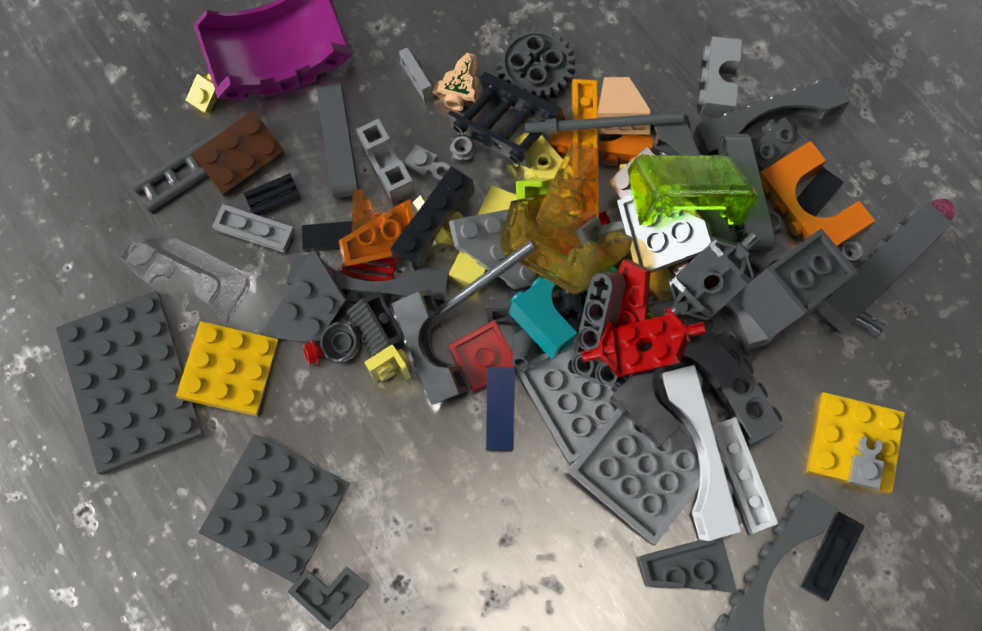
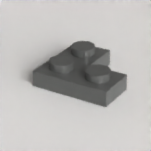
M348 566L342 570L329 587L324 585L306 569L287 592L327 629L332 630L369 585Z

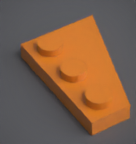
M408 199L340 239L339 245L344 266L391 257L390 248L414 217L411 200Z

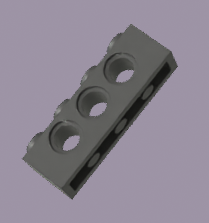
M725 330L713 336V338L741 366L717 389L714 387L731 418L736 417L747 445L750 446L783 428L781 423L782 416L767 400L768 393L761 383H757L754 378V371L750 362L742 358L738 351L739 344L733 335L729 336ZM734 381H740L744 384L745 393H739L735 390ZM749 405H754L759 409L758 418L752 417L749 414Z

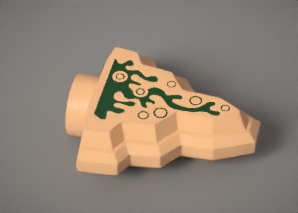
M466 53L458 60L454 70L448 71L443 80L437 81L432 93L444 100L446 107L455 111H461L464 106L471 107L482 94L479 90L480 80L476 77L478 70L476 55Z

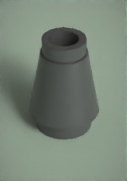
M524 329L520 330L513 339L512 363L520 369L528 366L539 347Z

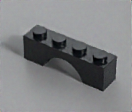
M452 166L390 248L395 261L412 272L419 269L430 254L432 244L441 227L451 215L460 212L474 194L473 179Z

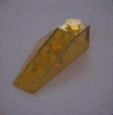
M572 141L537 214V233L583 247L576 230L592 217H596L597 148Z

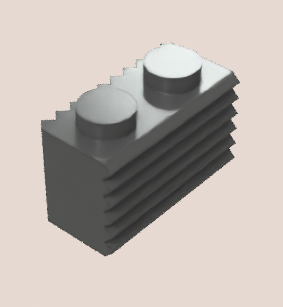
M379 291L362 298L347 311V314L350 315L349 319H352V323L358 329L357 332L363 338V342H365L368 351L371 352V356H375L393 344L395 346L403 340L404 334Z

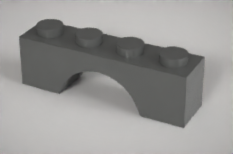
M431 290L418 291L392 303L395 320L401 326L404 334V343L412 354L414 369L420 375L424 385L423 392L431 405L469 391L470 389L461 366L442 361L435 354L431 346V328L435 320L440 316Z

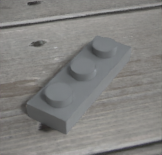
M222 204L212 226L216 231L286 253L295 232L292 226Z

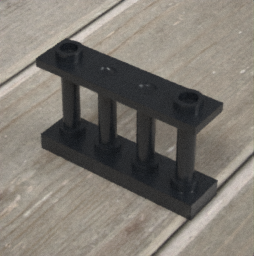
M485 71L479 77L483 93L465 114L461 116L451 110L447 113L452 122L451 127L459 135L465 134L505 155L514 164H522L530 169L533 164L528 150L544 132L529 133L520 145L509 140L528 118L533 117L540 122H546V119L556 118V121L566 120L563 110ZM490 99L500 101L501 103L481 126L472 121ZM515 108L520 111L500 135L490 131L508 109Z

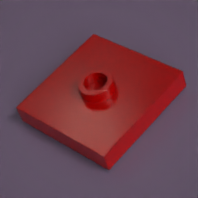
M495 320L448 345L457 364L461 366L464 377L473 393L487 386V367H512L515 370L517 369L512 363L513 352Z

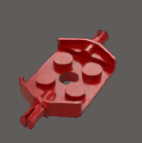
M665 308L667 315L616 328L609 322L599 342L600 346L581 351L582 360L586 363L600 359L601 362H605L617 377L680 363L687 343L691 341L690 337L706 334V326L704 321L688 326L683 325L682 321L669 308ZM643 344H653L650 350L646 352L639 351Z

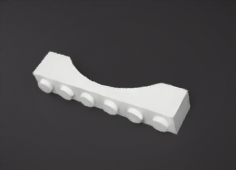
M695 365L655 375L662 403L670 408L684 423L693 438L698 452L700 486L692 515L699 539L711 541L741 532L739 527L741 523L740 514L732 502L733 489L730 482L726 480L724 473L725 460L717 448V431L711 425L709 419L710 406L702 394V377L699 371L696 370Z

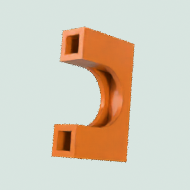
M809 141L760 172L764 195L772 203L773 210L787 222L790 232L794 236H798L802 242L822 228L839 248L844 243L852 241L868 231L875 220L860 201H857L837 215L827 218L810 215L801 208L796 199V186L818 173L826 162V159L814 144Z

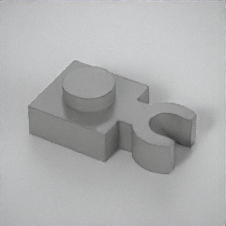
M416 144L403 162L409 172L423 179H426L428 174H430L436 183H439L443 178L438 175V172L445 171L447 173L450 169L447 163H436L438 160L436 154Z
M862 437L858 441V450L861 456L856 454L852 456L848 484L878 490L880 489L884 461L877 460L876 455L882 450V441H876L874 449L870 450L866 446L867 437Z

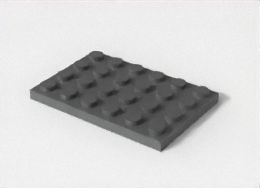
M156 290L56 327L97 474H106L204 436L194 402L177 399L176 397L184 369L160 294Z

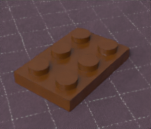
M253 110L192 152V155L224 196L285 153V151L255 110Z

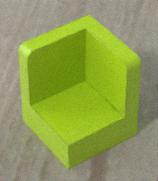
M530 178L516 181L517 207L556 205V179Z

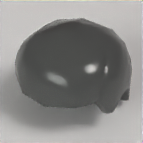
M335 322L324 330L321 335L320 347L326 358L335 362H346L355 357L359 351L361 339L359 333L352 325L344 322Z

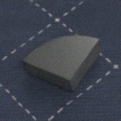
M599 216L592 217L576 230L586 254H593L599 247V230H602Z

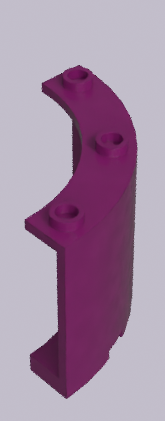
M276 0L270 4L244 11L219 12L205 10L194 24L214 89L219 99L248 100V95L261 94L262 98L291 92L317 81V76L326 70L333 72L353 55L333 0Z

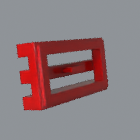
M386 257L367 262L390 266V268L363 263L344 266L342 263L341 274L364 281L393 280L397 261ZM349 268H353L369 272L388 274V277L351 272L348 270Z

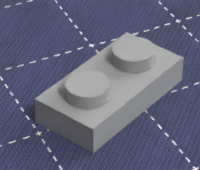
M408 47L399 51L401 64L423 100L427 101L433 98V80L428 73L424 74L421 70L422 63L416 54L412 55Z

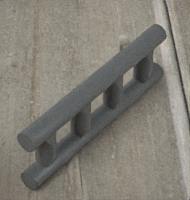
M217 131L132 185L137 194L144 190L150 198V201L144 204L150 213L207 176L206 172L192 155V152L217 136ZM187 163L193 173L180 180L174 170ZM166 177L172 187L159 195L153 184Z

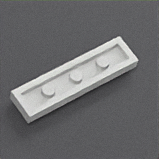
M736 417L713 425L718 436L716 441L718 451L725 460L724 471L732 486L733 494L749 534L778 524Z

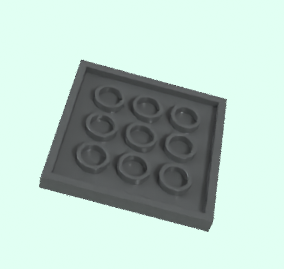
M254 434L198 533L295 583L305 571L351 484Z

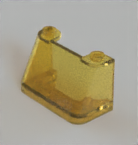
M548 193L511 201L500 241L503 252L509 256L528 241L533 240L538 249L519 263L573 294L586 291L595 274L608 272L628 254L634 239L623 232L615 231L607 235L604 243L597 244L589 241L585 243L583 248L576 229L564 223L567 216V208L564 201Z

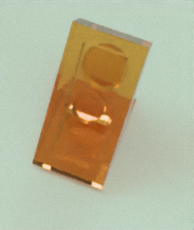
M363 189L353 190L352 232L383 214L371 213L370 199H366Z

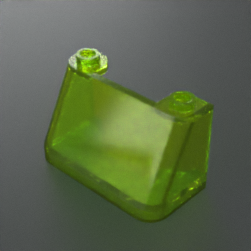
M642 154L633 160L627 171L639 225H653L654 217L663 213L664 217H670L674 210H719L721 217H727L729 225H741L758 201L753 184L733 159L725 155Z

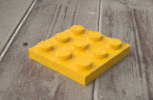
M200 321L176 394L177 399L257 417L278 347V339Z
M822 392L819 397L806 473L848 483L852 456L855 454L861 456L858 450V441L862 437H867L866 446L870 450L874 449L876 441H882V450L876 455V459L884 461L880 489L876 491L891 493L893 491L905 412Z

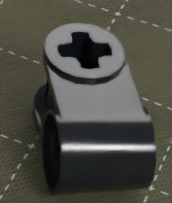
M569 286L563 288L559 293V300L563 307L561 316L578 334L586 298L580 288Z

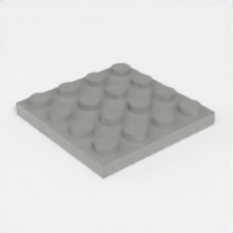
M617 408L567 472L651 544L656 545L700 486L698 452L691 434L681 421L679 422L682 425L660 447H657Z

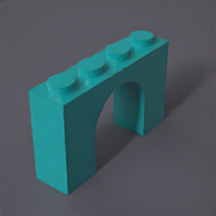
M579 248L566 263H558L549 275L537 278L527 291L521 290L511 299L512 305L509 314L553 360L573 344L577 332L557 312L552 302V295L556 291L569 286L578 287L588 293L590 281L595 274L618 270L598 250L593 254H586L585 250Z

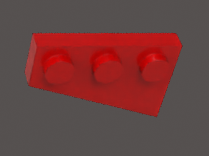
M624 259L618 270L625 279V289L616 327L647 320L651 271L629 259ZM645 344L640 347V352L645 351Z

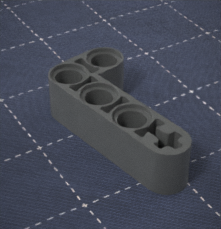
M618 271L602 272L592 277L572 359V368L578 376L606 387L615 385L622 378L626 381L630 375L621 377L615 375L614 377L609 366L605 362H601L600 359L590 361V367L588 362H583L581 351L600 346L599 342L609 322H611L614 328L616 327L625 289V279ZM600 306L603 309V316L600 313ZM594 332L597 336V342L594 339Z

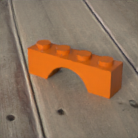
M572 130L557 131V134H551L549 144L562 159L572 158ZM623 134L620 138L613 141H598L599 162H604V164L609 166L628 164L647 146L653 147L651 135Z

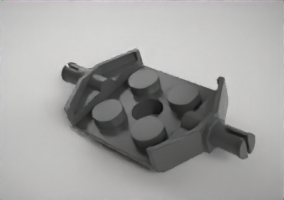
M753 231L738 244L713 236L711 238L712 242L673 279L671 277L668 278L675 301L670 310L677 317L680 314L683 316L687 314L709 320L754 279L748 258L750 253L748 251L761 239ZM709 275H717L720 281L716 287L708 288L704 285L705 278Z

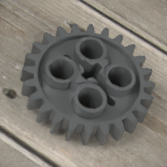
M531 26L530 32L522 28L521 35L512 32L513 40L506 37L505 45H500L499 53H496L497 77L540 98L544 96L547 100H550V93L559 96V88L566 90L567 83L572 82V74H575L574 65L576 57H573L574 49L569 48V41L562 42V34L554 37V29L544 33V26L540 28L539 32L535 30L534 26ZM536 47V48H538V49H537V50H532V49H530V48ZM555 61L557 64H550L548 62ZM514 64H522V66L517 67ZM533 78H540V79H542V80H540V81H534V80H532V79H533Z

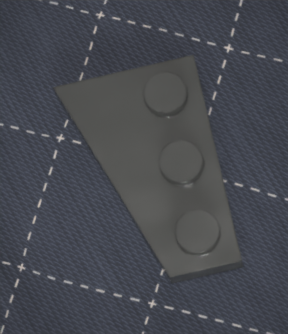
M722 537L711 541L697 540L638 556L643 578L647 586L737 592Z

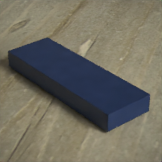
M487 367L486 449L513 450L515 368Z

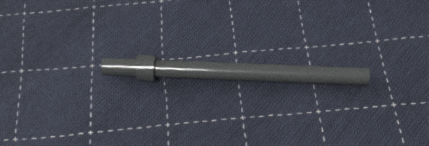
M683 112L562 121H556V118L546 119V122L525 123V133L546 132L547 135L557 134V131L683 123L684 115Z
M533 240L528 241L438 306L440 316L435 320L433 326L439 323L441 317L538 249L536 243Z

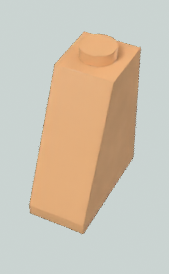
M604 77L598 118L650 114L649 107L629 77ZM651 125L600 128L599 134H651Z

